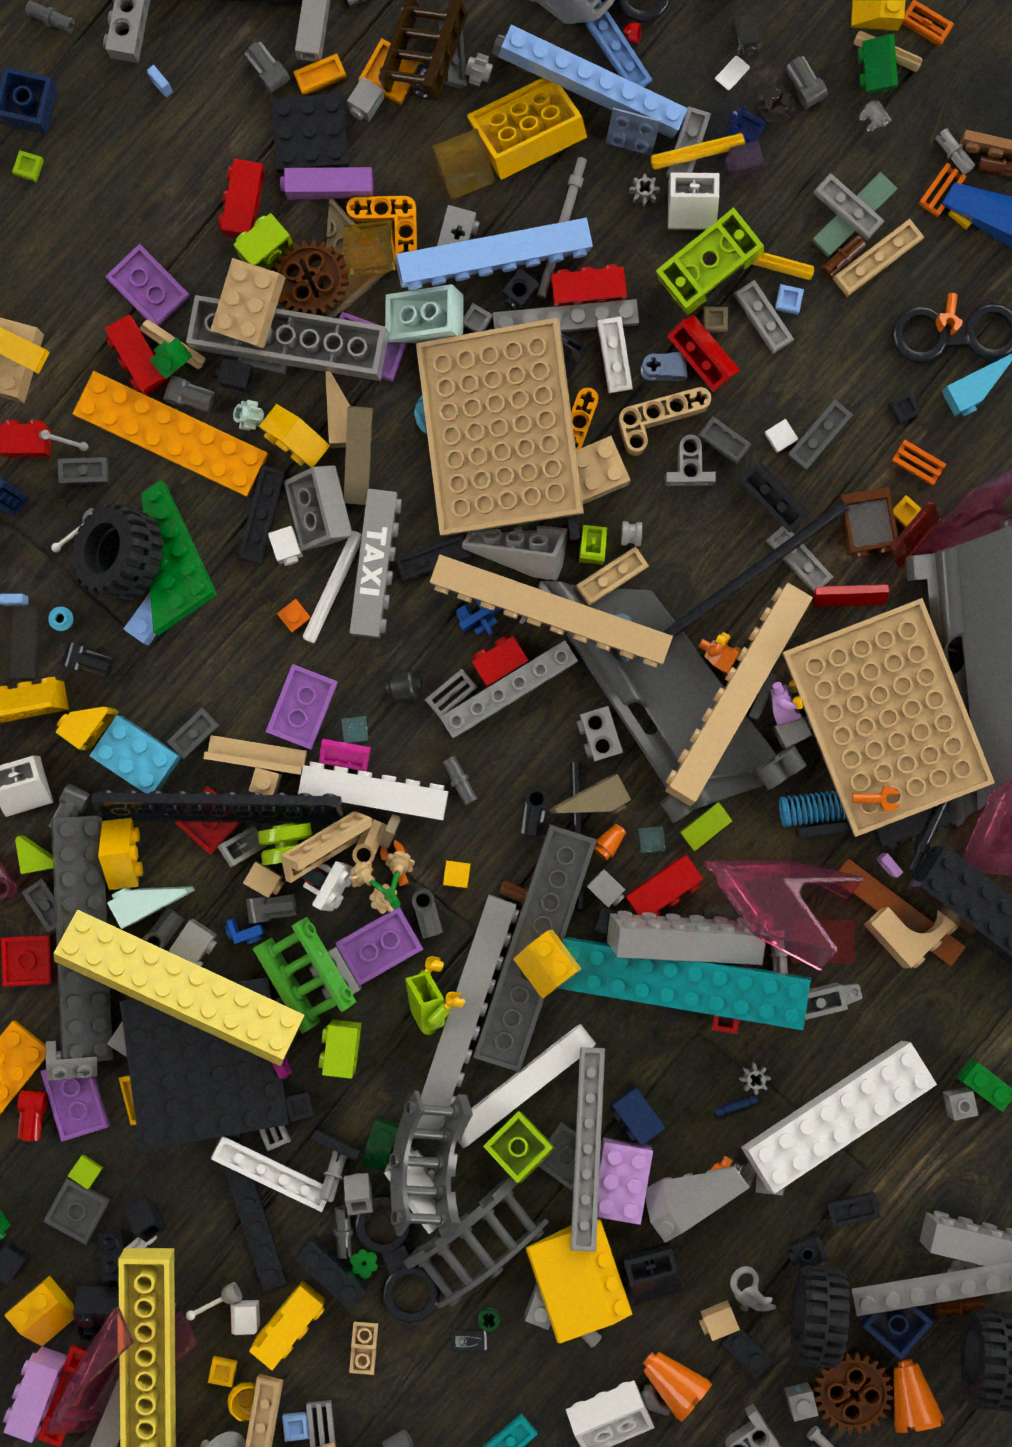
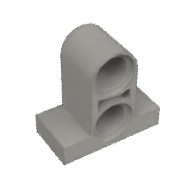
M686 435L678 446V472L666 473L665 486L714 485L716 482L715 472H702V444L700 439L695 435ZM687 442L694 444L696 451L693 453L686 452L683 444ZM687 466L693 467L696 470V475L694 477L686 476L684 468Z
M753 1403L745 1408L751 1421L730 1434L725 1441V1447H734L737 1444L743 1447H781ZM756 1431L764 1432L761 1438H752Z

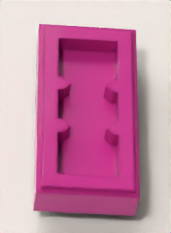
M322 739L319 763L367 772L371 747Z

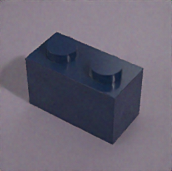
M635 1084L611 1101L614 1107L611 1112L619 1123L623 1120L628 1126V1129L625 1131L633 1142L638 1140L642 1146L665 1129L664 1124Z

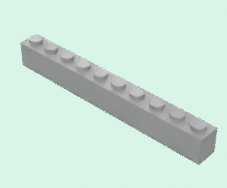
M490 894L488 895L456 992L461 993L459 999H465V1004L461 1008L452 1007L451 1013L447 1017L421 1094L423 1104L450 1106L456 1096H453L455 1087H461L465 1074L461 1072L463 1063H469L473 1051L468 1049L471 1039L476 1041L480 1026L476 1025L479 1016L484 1017L488 1003L484 1002L486 994H492L496 980L492 979L494 970H500L504 958L500 956L502 946L507 947L510 941L511 933L507 932L510 923L515 924L519 914V910L515 909L516 903ZM422 1115L417 1128L440 1130L446 1120L445 1116Z

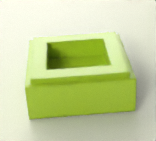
M19 150L12 173L15 176L37 182L44 159Z
M83 1154L68 1177L88 1190L103 1167Z

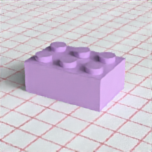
M603 1137L600 1152L597 1217L641 1225L653 1155L651 1145L643 1144L641 1146L640 1143Z
M42 1346L37 1353L33 1352L30 1359L26 1360L21 1371V1375L24 1377L21 1383L17 1384L12 1399H15L12 1408H8L3 1420L4 1423H7L3 1433L30 1443L33 1442L39 1434L44 1418L49 1411L67 1355Z

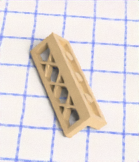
M211 735L208 752H204L203 759L302 775L307 751Z
M353 811L282 854L281 859L286 881L290 883L358 842L361 833L372 826L371 817Z

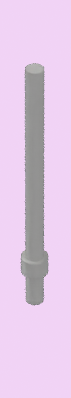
M578 157L573 175L569 177L567 184L569 189L558 223L567 222L570 219L577 192L581 189L584 181L582 176L587 162L585 158ZM547 260L537 292L538 297L546 298L551 283V274L554 273L557 262L550 263Z

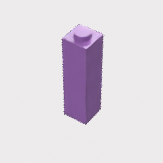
M372 167L284 168L285 176L280 177L281 191H285L287 200L373 197Z

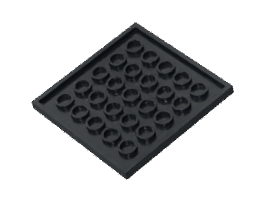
M268 977L235 982L271 999ZM139 1000L119 1001L140 1151L289 1125L283 1079L279 1078L272 1062Z

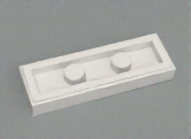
M621 316L597 320L608 393L633 389Z

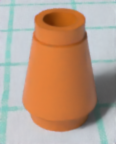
M614 824L613 827L597 839L593 851L606 861L610 857L613 858L626 831L618 824Z

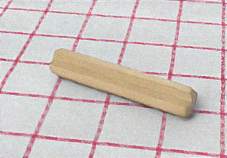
M859 31L854 44L862 48L863 41L876 37ZM895 46L896 63L912 71H918L922 58Z
M150 320L144 321L140 327V331L158 344L164 341L169 344L175 339L174 336ZM181 342L192 354L187 363L198 370L201 369L206 361L205 357Z

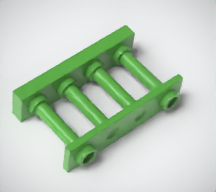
M308 917L292 925L295 933L278 943H275L271 937L253 948L285 1006L304 1014L299 1027L301 1033L310 1030L320 1023L318 1015L336 1005L343 1012L356 1003L351 989L343 980ZM300 941L307 954L288 965L281 952ZM313 963L319 976L300 986L293 973ZM325 984L332 997L312 1007L305 994Z

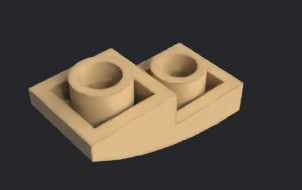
M354 1321L349 1373L374 1375L378 1323Z

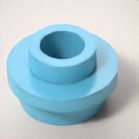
M56 607L49 614V624L55 630L65 631L73 624V614L65 607ZM60 614L64 616L62 623L57 622V616Z

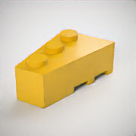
M302 1280L255 1337L249 1352L269 1369L273 1370L282 1358L285 1359L293 1349L292 1345L296 1339L300 1340L309 1329L307 1325L312 1319L316 1321L325 1309L322 1306L325 1298Z

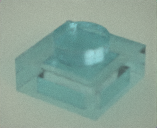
M366 716L341 719L344 743L369 741Z
M663 826L638 829L641 853L665 850Z

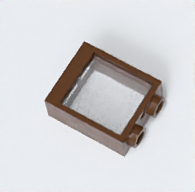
M889 487L845 494L837 498V503L843 500L849 508V511L840 516L847 556L854 554L855 558L869 556V552L877 550L878 554L893 552L894 547L899 545Z

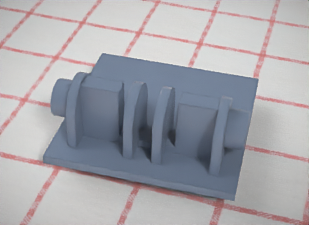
M613 107L606 143L652 156L661 120Z

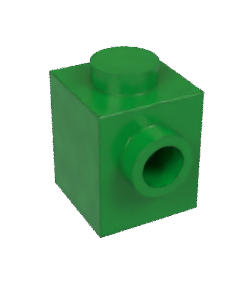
M176 337L169 344L164 341L153 350L156 355L150 359V362L167 379L192 357V354Z

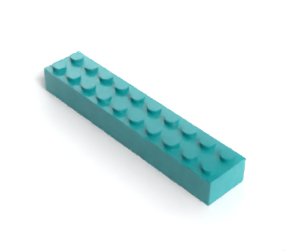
M570 937L563 939V944L582 970L559 986V989L798 1030L804 1029L811 977L727 963L616 957L607 943Z

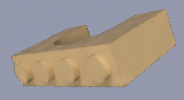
M889 907L880 908L864 924L903 968L918 967L925 960L923 956L929 950L932 952L941 945L942 941L940 939L944 935H950L959 927L938 911L935 924L928 931L917 933L907 928Z

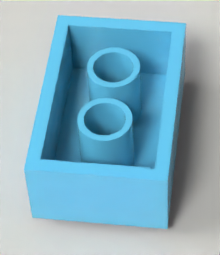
M116 715L89 755L144 793L160 791L182 758L177 752L119 715Z

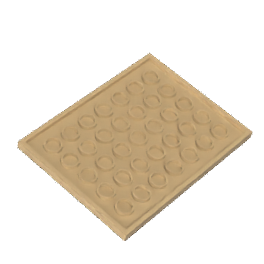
M551 318L416 343L440 535L446 536L584 514L559 319Z
M923 598L782 652L798 695L802 699L807 718L854 837L995 783ZM883 786L893 787L900 792L896 795L889 794L886 797L887 803L899 804V807L893 811H883L879 804L852 803V793L878 794L882 791Z

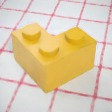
M278 404L273 407L258 426L265 432L263 436L265 439L278 446L284 452L289 450L292 453L290 458L300 466L305 463L311 468L314 467L330 447L302 419Z
M132 818L102 821L98 857L109 890L138 887L139 877L143 876L142 862L137 861L138 849L136 842H139L140 834L138 827L134 828Z

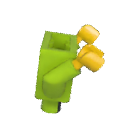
M434 956L426 959L425 970H421L418 975L405 978L411 1013L420 1030L426 1035L434 1034L439 1027L445 1025V1018L451 1013L452 1007L461 1008L465 1004V999H459L460 992L447 993L446 1003L444 1002V998L431 976L432 971L441 972L444 963L440 961V958Z

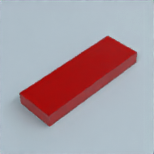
M885 584L815 587L812 603L813 607L885 605L889 595V586Z

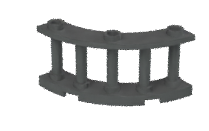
M414 1091L409 1101L405 1103L404 1112L396 1134L393 1153L389 1159L391 1166V1223L395 1227L397 1236H402L409 1224H432L439 1228L441 1238H450L460 1225L456 1194L451 1192V1177H455L458 1157L454 1153L457 1140H462L465 1129L473 1116L467 1095L458 1094L450 1106L423 1104L419 1091ZM422 1115L447 1116L440 1130L417 1128ZM413 1138L439 1140L435 1158L409 1156ZM408 1166L434 1168V1186L407 1185ZM407 1196L432 1197L435 1200L436 1214L410 1213Z
M511 1176L500 1181L478 1202L479 1206L469 1215L465 1213L459 1218L460 1225L450 1238H441L437 1234L418 1246L403 1261L408 1269L416 1265L420 1268L423 1267L445 1295L436 1305L439 1309L446 1305L454 1306L460 1301L462 1295L476 1287L489 1276L491 1279L501 1273L503 1270L502 1266L531 1240L534 1242L544 1234L542 1229L549 1221L545 1218L534 1224L513 1197L512 1189L518 1183ZM500 1201L505 1202L527 1230L516 1242L493 1214L494 1210L492 1208ZM479 1219L486 1220L508 1248L494 1261L471 1232V1226ZM458 1236L467 1242L485 1266V1268L472 1277L449 1249V1243ZM435 1253L438 1256L442 1255L462 1283L451 1288L430 1261L432 1255Z

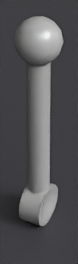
M42 430L39 433L42 440L52 439L78 447L81 451L88 449L86 442L78 443L50 434L48 430Z

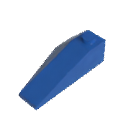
M954 183L943 200L942 205L972 222L973 225L1012 249V196Z

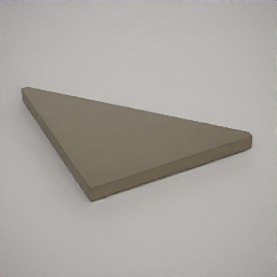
M331 197L329 199L326 250L333 246L335 249L334 254L338 252L341 254L342 258L340 261H345L347 266L344 269L349 272V276L345 279L350 283L349 286L343 287L347 295H339L342 304L334 302L335 311L329 307L326 309L327 316L325 317L337 318L341 311H345L393 269V265ZM325 281L323 289L330 287L331 282Z

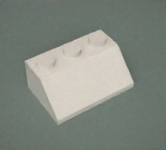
M412 1147L410 1148L409 1156L423 1157L418 1149L414 1151ZM388 1163L384 1174L391 1182V1166ZM408 1166L407 1185L433 1187L435 1171L433 1169L429 1171L427 1167ZM407 1196L409 1208L413 1213L436 1214L435 1200L432 1197ZM422 1224L428 1234L437 1228L436 1225Z
M635 1381L621 1383L613 1390L600 1392L594 1398L576 1402L572 1407L566 1409L574 1436L581 1447H611L655 1428Z

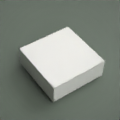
M786 419L764 433L776 453L798 440Z

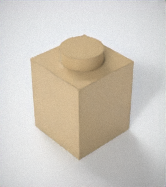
M255 767L249 791L258 792L263 795L277 793L282 774Z
M257 861L254 863L243 884L269 898L273 894L277 895L284 882L281 881L282 874Z
M728 1300L701 1311L703 1319L699 1321L704 1335L710 1334L712 1341L740 1330Z

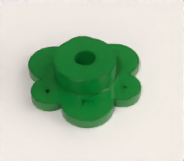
M361 1249L358 1254H353L350 1258V1263L353 1265V1273H360V1276L363 1278L370 1277L372 1271H376L378 1267L377 1263H375L377 1260L376 1253L372 1251L367 1253L365 1249Z

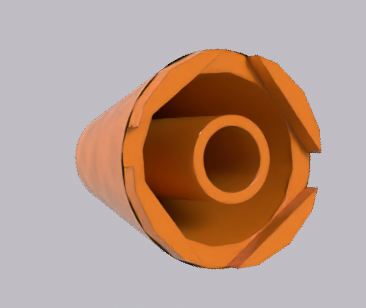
M652 1352L643 1362V1365L646 1366L643 1372L676 1419L681 1422L695 1408L694 1406L712 1386L708 1379L661 1352H658L656 1355Z
M912 1359L898 1361V1366L894 1367L895 1431L897 1433H908L907 1427H910L911 1430L917 1432L939 1427L941 1423L944 1424V1417L919 1364L913 1363Z

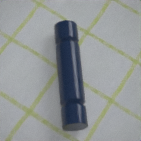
M753 1094L748 1096V1098H742L714 1110L717 1118L725 1116V1114L728 1115L750 1105L758 1104L759 1101L757 1096Z

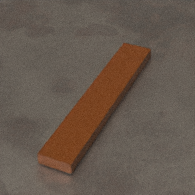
M848 858L833 876L836 881L876 911L880 908L889 907L904 925L914 932L924 933L935 924ZM946 934L940 939L942 941L941 945L932 953L949 966H952L965 949V946L951 935Z

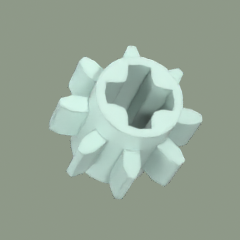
M252 400L241 401V404L235 407L233 418L235 422L240 423L239 429L255 430L256 426L258 427L262 423L264 413L261 408H257L258 402Z

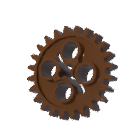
M315 239L312 240L310 246L307 245L305 240H302V247H298L294 242V250L290 251L288 248H285L287 255L285 257L278 255L281 263H273L277 273L286 277L278 303L280 306L286 304L285 309L289 311L294 309L295 312L312 313L313 315H318V312L321 311L327 316L326 309L328 307L335 311L334 302L342 304L339 295H347L346 290L343 288L350 284L345 279L349 276L348 270L344 269L347 265L345 261H340L342 256L339 252L334 254L335 249L333 246L326 250L324 241L321 242L319 247ZM321 260L320 266L311 267L313 261ZM301 261L306 263L319 293V298L314 296L307 276L301 266ZM300 270L296 277H289L291 271ZM323 282H331L330 287L327 289L320 288ZM301 292H309V295L305 299L298 298Z
M846 1350L843 1361L836 1368L819 1367L823 1374L814 1375L819 1384L812 1385L814 1391L818 1392L813 1395L815 1401H818L816 1404L817 1411H822L820 1415L823 1420L828 1418L830 1427L836 1424L838 1431L841 1432L845 1426L848 1434H851L853 1428H856L858 1433L861 1434L863 1426L868 1431H871L870 1423L872 1422L879 1426L880 1424L877 1419L879 1416L886 1419L883 1409L891 1410L890 1404L886 1401L894 1399L893 1395L887 1392L892 1390L893 1386L887 1382L891 1378L888 1373H884V1366L882 1364L877 1366L878 1361L875 1357L869 1361V1355L866 1352L860 1358L857 1350L854 1351L853 1356H850ZM853 1370H859L860 1374L857 1378H849ZM841 1386L839 1393L830 1394L832 1387ZM853 1389L856 1391V1394L852 1395L849 1391ZM873 1389L876 1391L873 1397L865 1398V1393L868 1390ZM855 1405L856 1410L853 1413H845L848 1406Z

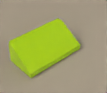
M716 802L679 833L691 848L696 851L731 823L732 820L721 804Z

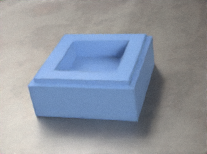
M154 65L147 70L151 81L164 96L168 97L173 93L170 84Z
M780 284L774 310L798 315L804 289Z
M0 594V604L4 606H27L28 596L24 594Z
M307 1411L283 1414L285 1442L309 1439Z

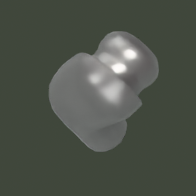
M645 1384L644 1391H641V1397L646 1407L651 1411L669 1416L671 1410L664 1401L658 1400L655 1394L657 1390L653 1384Z

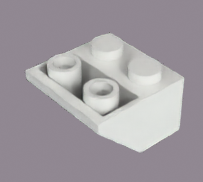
M670 173L668 181V230L708 229L717 221L719 173Z
M30 756L0 765V808L6 817L54 803L40 756Z

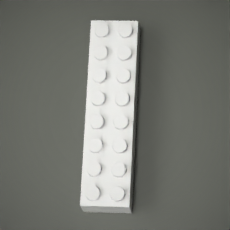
M900 1041L741 1148L765 1188L775 1194L937 1084L912 1043Z

